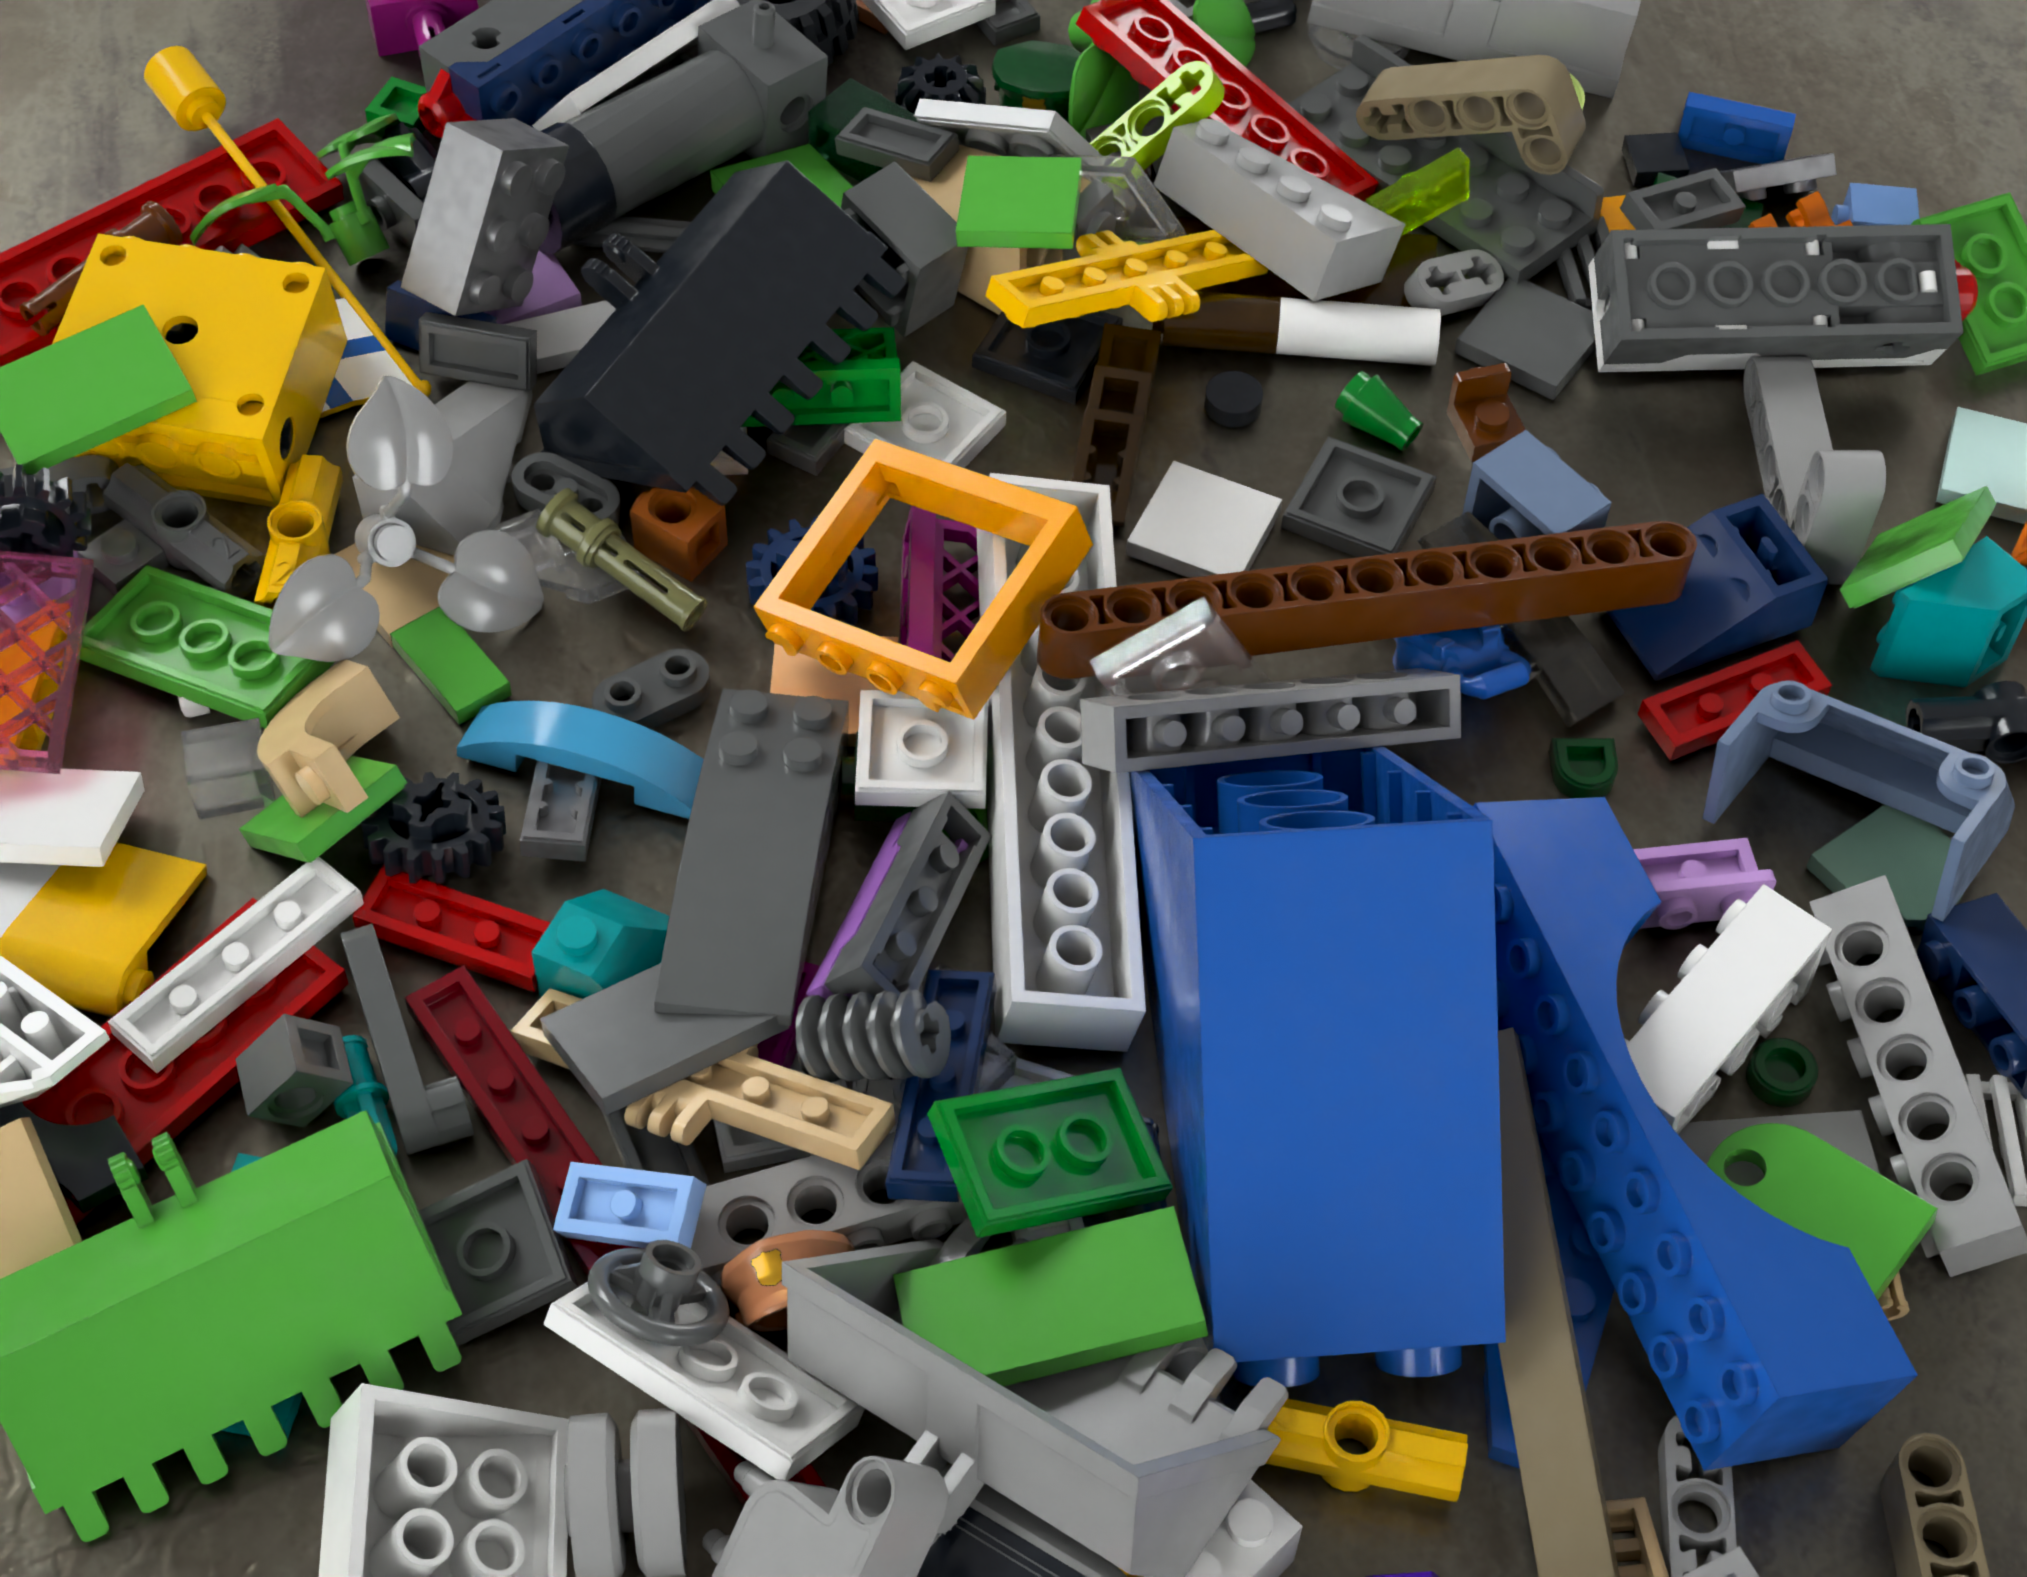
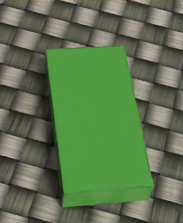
M440 607L390 633L393 648L458 725L476 716L482 706L499 703L512 695L508 679L461 626L450 620Z

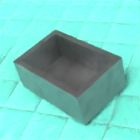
M515 118L446 122L401 288L454 316L522 306L533 285L532 271L539 247L544 242L549 231L548 217L554 196L565 177L564 162L569 145Z

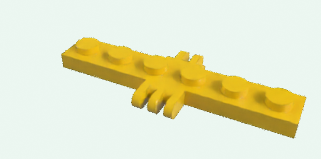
M1105 230L1078 237L1076 249L1081 256L1080 258L991 276L985 297L1001 309L1008 320L1022 328L1036 327L1040 324L1076 318L1080 315L1111 308H1120L1125 305H1130L1148 321L1156 322L1165 318L1178 317L1181 314L1186 315L1197 312L1200 308V298L1194 290L1267 274L1268 268L1215 230L1138 245L1134 241L1124 242L1110 230Z

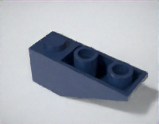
M1997 893L1955 905L1944 921L1931 917V913L1928 914L1921 942L1917 949V956L1925 977L1938 985L1953 1005L1956 1016L1961 1024L1974 1032L1990 1053L1997 1071L2002 1076L2008 1077L2026 1100V928Z

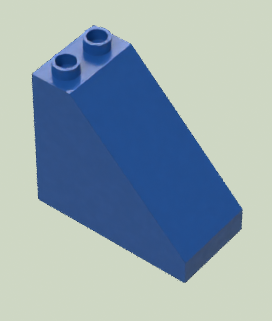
M1384 746L1129 772L1141 943L1181 1231L1206 1321L1208 1336L1202 1338L1208 1352L1211 1349L1218 1348L1234 1357L1237 1368L1233 1376L1239 1382L1256 1386L1261 1379L1269 1377L1285 1387H1293L1309 1383L1319 1376V1356L1375 1352V1364L1384 1372L1405 1377H1432L1451 1373L1461 1367L1462 1346L1506 1343L1493 820Z

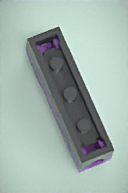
M950 791L919 806L912 813L908 812L895 820L806 992L808 996L819 995L827 1000L833 994L842 993L851 999L854 994L867 992L875 998L882 991H892L899 997L902 992L908 989L918 990L992 836ZM943 829L948 833V835H949L950 838H948V837L942 832Z

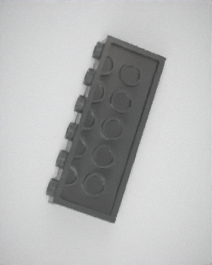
M1361 35L1353 41L1351 64L1289 103L1292 108L1379 182L1374 191L1375 194L1460 251L1479 249L1489 253L1501 265L1505 281L1510 278L1518 284L1523 279L1529 280L1560 258L1561 252L1568 247L1572 249L1578 245L1579 239L1586 234L1589 237L1596 232L1604 189L1568 165L1561 172L1553 175H1545L1533 171L1522 160L1512 132L1401 140H1378L1366 134L1357 123L1356 112L1376 77L1384 69L1412 65L1365 35Z

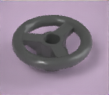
M656 1240L650 1242L645 1249L625 1248L615 1250L599 1258L589 1271L588 1290L595 1306L616 1326L641 1339L669 1346L700 1345L721 1334L729 1319V1305L721 1287L707 1273L701 1270L702 1262L699 1256L693 1250L680 1243L669 1240ZM610 1283L636 1296L637 1301L648 1310L649 1317L633 1310L622 1302L612 1290ZM696 1302L705 1303L707 1316L703 1320L689 1324H675L674 1312L677 1311L679 1305Z

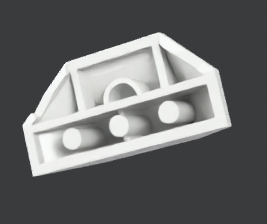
M0 955L1 1108L38 1097L108 1042L110 1038L106 1030Z

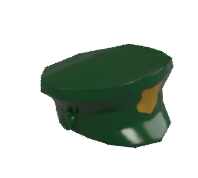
M1034 40L998 49L991 69L995 80L994 90L999 92L1000 106L1056 111L1069 123L1068 111L1071 80L1075 64L1081 53L1068 45Z

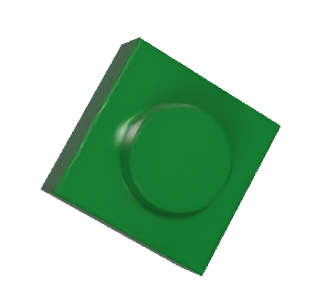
M391 76L365 109L367 123L376 118L396 113L399 123L403 122L405 126L410 128L416 127L423 133L426 127L423 125L418 114V101L426 93V87Z

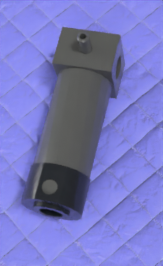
M751 0L698 26L697 57L564 123L557 122L541 130V132L569 145V149L564 162L565 177L560 188L555 193L548 217L549 231L544 242L540 245L539 251L555 254L607 227L612 221L743 152L752 159L806 144L812 146L822 141L824 137L828 56L775 11V6L772 3L763 0Z

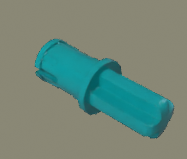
M358 1035L344 1036L343 1042L353 1084L335 1099L336 1113L340 1117L347 1119L366 1110L375 1124L380 1122L396 1156L398 1146L385 1107L389 1100L387 1087L377 1082L367 1048L369 1047L366 1039Z

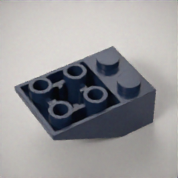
M1760 494L1713 510L1687 527L1696 537L1697 547L1682 594L1677 600L1666 604L1606 611L1653 679L1658 681L1812 626L1829 579L1766 496Z

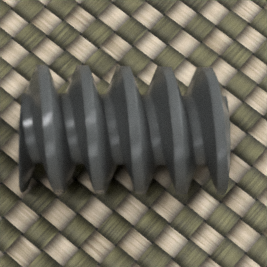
M908 989L902 992L899 997L892 991H882L875 998L867 992L854 994L851 999L842 993L833 994L827 1000L819 995H810L804 998L798 1009L796 1045L801 1069L807 1075L830 1083L840 1079L854 1082L864 1078L874 1081L883 1080L888 1077L899 1080L913 1076L923 1079L932 1078L942 1072L950 1052L951 1029L948 1014L944 1007L936 1001L927 1005L922 993L915 989Z

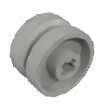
M670 1408L638 1410L631 1422L630 1459L623 1460L619 1428L609 1413L571 1415L568 1423L567 1465H565L564 1501L568 1536L571 1537L576 1577H621L626 1565V1533L634 1532L638 1566L646 1577H685L687 1575V1527L683 1456L678 1414Z

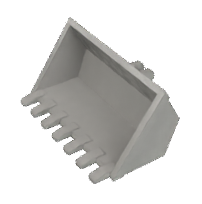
M969 1217L955 1229L945 1243L935 1238L782 1262V1285L787 1288L788 1360L917 1441L903 1461L927 1465L937 1469L939 1473L947 1462L953 1464L944 1477L948 1490V1505L944 1519L937 1532L939 1536L942 1533L945 1535L948 1530H952L954 1524H957L958 1518L962 1517L984 1484H987L1130 1575L1185 1577L1258 1467L1265 1465L1281 1441L1280 1437L1268 1431L1267 1428L1288 1399L1289 1393L1286 1387L1266 1377L1259 1381L1242 1401L1236 1412L1215 1399L1236 1370L1237 1363L1234 1357L1218 1348L1211 1349L1185 1382L1165 1371L1184 1342L1002 1386L905 1328L902 1324L893 1275L978 1254L991 1235L977 1238ZM1020 1238L1012 1245L1028 1242V1240Z

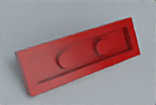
M1796 640L1643 699L1637 715L1671 761L1717 743L1755 696L1770 684L1781 681H1796L1804 684L1809 689L1827 696L1832 684L1799 640Z
M384 865L363 897L364 904L352 915L355 928L373 924L376 936L379 939L460 967L464 965L468 970L535 992L538 987L531 952L551 922L422 878L416 884L409 883V875L405 872L389 877L385 874Z

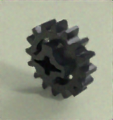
M20 464L15 465L13 475L4 476L0 471V573L6 567L16 568L20 577H26L29 567L38 566L41 571L48 574L52 573V561L57 560L67 565L74 562L73 550L86 551L87 535H91V509L87 508L85 492H72V480L68 477L59 479L56 482L50 481V470L44 467L36 475L26 474L25 468Z
M425 772L423 782L417 784L404 777L407 781L405 788L362 821L364 848L369 850L370 862L373 865L384 863L385 874L389 877L397 875L403 870L408 871L409 883L414 884L423 876L433 877L437 884H443L446 879V873L454 871L464 879L470 877V865L472 863L485 867L492 864L491 852L503 850V835L506 834L504 806H499L498 793L495 790L483 792L482 781L479 779L472 780L465 785L460 784L459 773L454 772L447 778H435L432 772Z

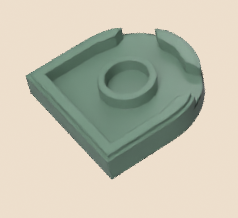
M1883 805L1811 854L1806 868L1833 893L1886 875L1906 927H1913V931H1924L1927 915L1932 913L1951 839L1936 825L1890 806ZM1962 896L1960 897V899L1958 900V902H1957L1955 905H1958V904H1959V902H1960Z

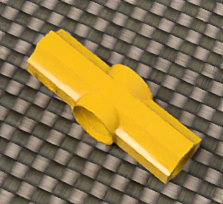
M302 454L300 460L289 464L280 503L271 510L267 518L270 541L254 599L256 604L273 609L284 584L300 565L314 557L331 554L328 541L343 483V475L339 466L331 464L323 456Z
M1287 1399L1267 1428L1268 1431L1280 1437L1281 1441L1265 1464L1319 1474L1332 1487L1344 1492H1358L1373 1485L1457 1502L1459 1498L1467 1457V1434L1387 1419L1375 1406L1363 1401H1346L1332 1408ZM1344 1438H1353L1362 1442L1369 1452L1362 1455H1354L1345 1452L1338 1446L1336 1441Z

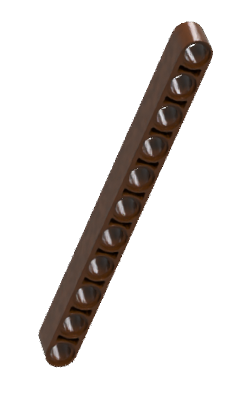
M1654 521L1061 593L1046 600L1041 608L1037 663L1050 676L1060 679H1076L1666 604L1677 600L1682 594L1697 547V541L1694 534L1681 524L1671 521Z

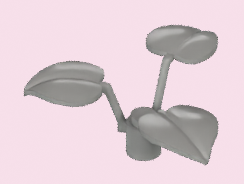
M383 376L373 394L355 416L349 428L346 451L352 471L362 482L378 490H391L399 486V492L388 505L380 507L379 513L364 518L356 529L355 544L361 553L357 557V561L360 564V572L357 578H355L350 564L342 557L333 554L309 559L290 575L276 600L269 625V648L278 655L333 662L346 660L361 653L374 638L379 624L380 612L378 604L371 594L362 589L371 580L372 564L374 562L386 567H397L412 558L448 573L449 575L443 581L438 591L437 600L439 607L455 624L468 630L488 633L509 630L527 622L542 608L544 596L535 564L526 547L516 538L497 530L475 532L465 537L459 543L455 551L454 563L417 548L412 528L405 521L395 518V513L411 496L412 483L424 486L434 485L446 476L452 463L453 440L446 420L426 395L403 380L392 376Z

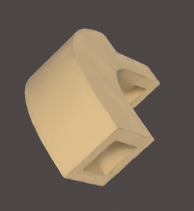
M347 659L342 660L310 682L274 716L260 737L257 748L258 758L292 810L299 817L302 818L322 803L348 813L369 797L346 761L361 746L400 717L368 666Z

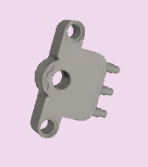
M879 1456L863 1457L856 1462L847 1474L840 1491L828 1487L775 1479L750 1461H743L736 1466L734 1479L750 1497L745 1503L731 1535H726L719 1529L709 1530L703 1537L702 1546L711 1554L712 1560L717 1564L712 1577H917L944 1519L948 1505V1490L944 1478L935 1468Z

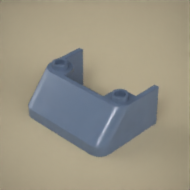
M1781 681L1764 687L1718 740L1702 819L1714 824L1765 761L1771 757L1951 831L1955 834L1951 839L1931 917L1944 921L2007 833L2015 809V803L2004 772L1990 759L1979 754L1969 753L1809 689L1802 683Z

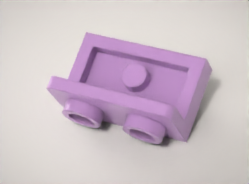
M1748 838L1633 849L1661 900V903L1640 929L1663 927L1673 930L1686 927L1692 923L1721 920L1728 908L1737 899L1748 903L1763 884L1774 890L1776 885V879L1771 869L1758 870Z

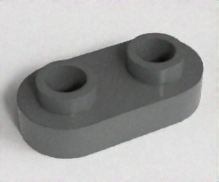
M548 452L530 454L522 458L513 468L512 483L515 498L523 508L540 516L548 502L557 493L565 488H569L578 494V502L600 519L608 517L619 524L622 517L620 494L616 486L610 481L559 455ZM571 524V525H573L575 528H577L579 531L584 532V531L581 530L579 527H577L575 524Z
M671 649L602 681L593 692V709L624 718L652 730L698 708L707 700L711 691L709 666L700 654L692 650ZM626 696L631 697L626 701H618Z

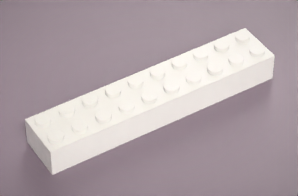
M990 473L989 477L1078 507L1093 546L1061 593L1117 587L1110 485ZM976 528L979 610L981 618L1030 546ZM1039 624L988 699L986 798L988 832L992 835L988 842L992 960L997 986L994 1001L995 1040L997 1043L1127 1052L1146 1012L1130 773H1113L1082 764L1080 699L1124 695L1123 673L1076 679H1060L1050 676L1037 663Z

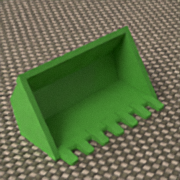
M366 1110L196 1188L172 1138L165 1132L151 1139L153 1145L152 1152L159 1168L165 1172L175 1195L152 1205L141 1183V1178L134 1162L127 1157L126 1153H119L109 1158L108 1164L133 1218L0 1279V1422L27 1471L32 1491L44 1513L47 1514L63 1506L83 1542H90L109 1531L108 1518L95 1490L124 1477L143 1513H150L165 1506L169 1502V1493L154 1462L172 1453L184 1449L200 1482L203 1484H210L225 1477L228 1474V1464L214 1433L241 1420L244 1421L261 1455L268 1456L285 1448L287 1436L273 1405L302 1392L318 1425L322 1428L329 1427L331 1417L343 1405L331 1377L361 1364L371 1385L403 1390V1379L389 1349L419 1336L434 1369L438 1372L445 1371L461 1362V1353L446 1323L462 1315L461 1309L384 1128L380 1122L375 1124Z

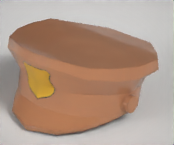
M803 1230L761 1239L743 1250L724 1266L720 1278L722 1291L727 1300L739 1309V1312L735 1314L736 1320L748 1329L759 1332L786 1330L787 1288L782 1285V1262L855 1251V1248L845 1235L823 1230Z

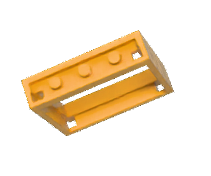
M874 439L753 607L767 630L766 638L772 640L777 645L783 646L787 655L796 656L798 653L818 660L825 668L838 675H846L847 672L868 679L871 684L885 693L895 695L898 691H902L918 698L925 706L937 713L941 708L975 720L1040 624L1041 608L1045 601L1061 593L1093 546V543L1078 507ZM890 498L1030 546L951 662L811 610Z

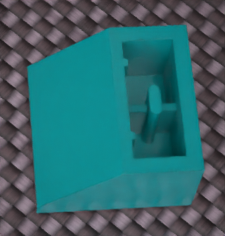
M1986 536L1972 545L1962 562L1897 590L1892 598V603L1895 607L1890 620L1877 635L1876 641L1879 643V647L1870 669L1878 677L1967 687L2007 660L2027 617V569Z

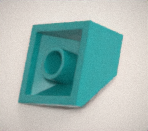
M606 889L565 901L531 952L539 995L543 996L551 988L584 999L660 964L670 916Z

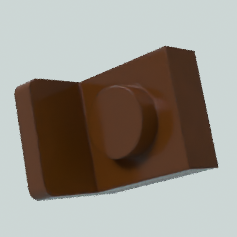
M1507 363L1471 368L1467 371L1458 372L1453 377L1446 413L1471 462L1477 461L1526 430L1507 395L1512 375Z

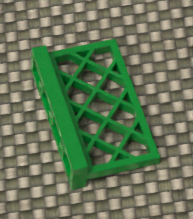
M894 327L869 328L867 331H861L858 328L831 329L851 348V352L842 363L833 365L816 352H807L812 350L808 346L797 358L822 380L823 386L812 399L807 400L784 385L780 380L769 392L771 396L794 415L795 420L791 425L902 421L900 361L897 358ZM750 415L741 427L765 425Z

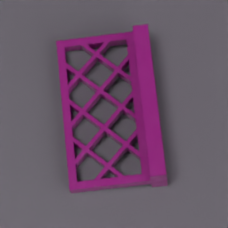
M911 505L902 538L899 643L951 662L955 655L942 644V640L957 630L967 639L976 626L971 621L980 615L978 579L972 575V573L978 570V556L975 555L963 564H960L944 549V541L966 543L977 553V529L958 521L937 519L935 513ZM943 570H945V571L947 572V574L944 575V576H943ZM957 583L977 600L962 611H959L943 596V592ZM942 616L947 620L942 623Z

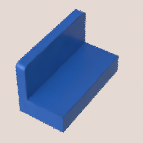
M1689 92L1678 136L1682 147L1686 149L1757 164L1784 160L1792 134L1796 114Z

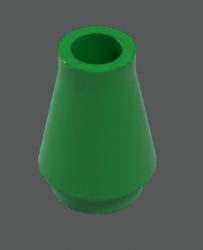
M1360 371L1350 380L1335 403V409L1343 414V422L1393 444L1402 452L1414 442L1424 423L1413 416L1379 375L1371 377L1364 371Z

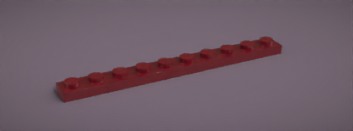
M463 965L404 997L407 1010L451 1076H457L462 1092L512 1166L525 1159H528L535 1166L555 1220L570 1162L602 1165V1163ZM560 1235L587 1276L593 1264L605 1254L619 1249L639 1248L571 1239ZM684 1418L744 1507L750 1496L735 1481L734 1470L739 1463L748 1460ZM811 1463L788 1480L827 1487Z

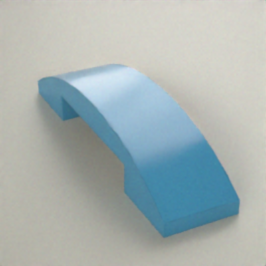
M508 701L482 706L456 747L458 757L513 772L518 770L524 758L527 757L634 786L635 805L687 819L690 818L704 760L683 745L640 724L594 709L547 701Z

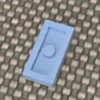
M570 1162L553 1231L571 1239L646 1248L652 1241L669 1240L691 1249L707 1184L694 1176Z

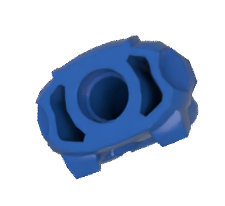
M1500 625L1394 638L1396 650L1393 656V665L1396 670L1424 668L1459 674L1460 693L1482 700L1526 685L1531 674L1530 663L1519 654L1511 651L1504 643L1505 637L1500 629Z

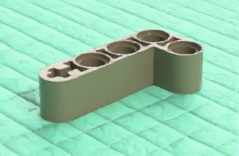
M1529 55L1390 67L1378 74L1356 112L1357 123L1361 129L1369 136L1378 140L1512 132L1524 163L1533 171L1545 175L1557 174L1566 167L1586 128L1585 117L1570 73L1563 63L1549 55Z

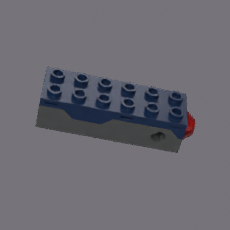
M492 0L419 46L426 93L418 101L419 117L426 129L432 135L441 139L446 122L515 118L533 127V124L569 93L712 0Z

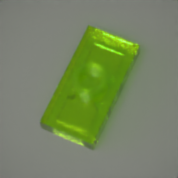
M1456 148L1419 170L1405 174L1394 184L1367 198L1366 203L1405 223L1402 236L1469 198L1470 159L1459 148Z

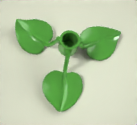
M1092 0L1091 4L1100 0ZM1196 0L1193 6V22L1246 67L1251 61L1255 50V29L1244 1ZM1079 11L1071 18L1068 29L1073 47L1081 52L1073 70L1068 116L1069 124L1086 140V129L1114 123L1139 102L1138 82L1132 78L1130 71L1124 66H1120V63L1109 53L1099 49L1093 43L1092 38L1076 25L1081 13Z
M393 113L376 118L358 129L339 136L315 154L320 160L329 154L339 151L341 161L327 170L325 176L327 180H331L345 173L353 201L329 212L333 223L329 225L287 185L277 186L274 183L242 192L224 200L205 215L193 230L190 239L195 246L205 230L217 218L231 209L245 204L284 199L290 202L319 230L324 242L335 238L348 265H354L390 248L370 206L367 207L359 176L368 162L388 156L413 157V143L416 137L414 133H408L381 141L385 130L399 123L397 114ZM376 143L370 148L350 154L356 145Z

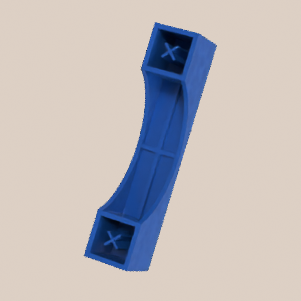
M1592 797L1475 803L1473 805L1474 808L1493 820L1498 1031L1513 1027L1519 1035L1536 1130L1540 1134L1559 1173L1560 1181L1567 1190L1584 1224L1589 1240L1607 1271L1618 1294L1620 1304L1627 1312L1649 1357L1650 1365L1658 1376L1681 1423L1683 1433L1690 1441L1703 1470L1707 1471L1840 1448L1913 1381L1918 1374L1850 1249L1821 1240L1796 1229L1767 1213L1739 1194L1717 1176L1687 1146L1656 1106L1643 1084L1631 1059L1621 1029L1617 1008L1616 980L1622 950L1661 903V900L1606 798Z

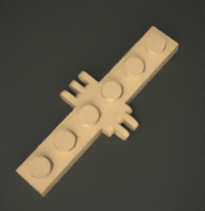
M549 988L511 1030V1034L524 1053L569 1069L545 1038L540 1018L582 999ZM758 1044L628 1105L624 1114V1120L627 1125L638 1129H643L647 1125L650 1133L660 1137H666L670 1133L672 1141L686 1146L694 1141L711 1119L857 1170H861L896 1124L893 1103L759 1059Z

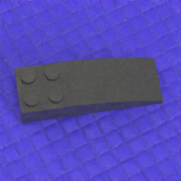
M722 689L698 780L678 870L654 1001L655 1012L777 1016L778 1025L791 1026L842 789L843 757H848L849 701L825 699L819 696L804 697L764 693L756 690Z

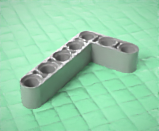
M1751 356L1746 362L1744 370L1743 391L1765 496L1829 579L1827 585H1843L1861 558L1884 497L1886 487L1884 456L1879 450H1833L1813 363L1809 356Z

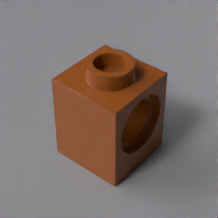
M653 487L650 491L647 490L641 493L630 510L634 548L690 582L728 545L725 505L720 506L693 487L686 493Z

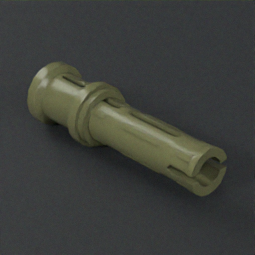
M569 488L561 490L548 502L537 521L536 530L539 534L546 538L554 536L577 554L576 561L582 566L593 569L599 566L630 589L636 596L642 598L676 623L682 631L690 630L699 621L707 608L708 601L704 597L698 596L660 565L654 563L620 537L621 530L615 521L608 517L600 519L578 502V494ZM571 524H575L577 527H579V528H580L581 530H583L584 532L579 531L577 528H575V527H574L573 525H571ZM632 569L637 570L651 582H653L662 590H664L667 594H663L661 591H659L657 588H655L653 585H651L649 582H647L645 579H643L641 576L635 573Z

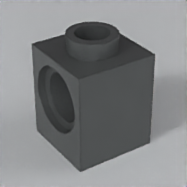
M283 1014L235 1059L246 1112L249 1117L305 1128L353 1084L340 1027L288 1014Z

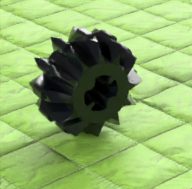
M937 53L935 58L931 60L917 56L914 66L902 67L901 76L899 77V82H897V90H895V107L898 109V115L901 118L918 122L914 114L920 98L986 104V88L984 87L983 79L978 75L977 66L973 64L963 65L960 55L951 59H942L940 54Z

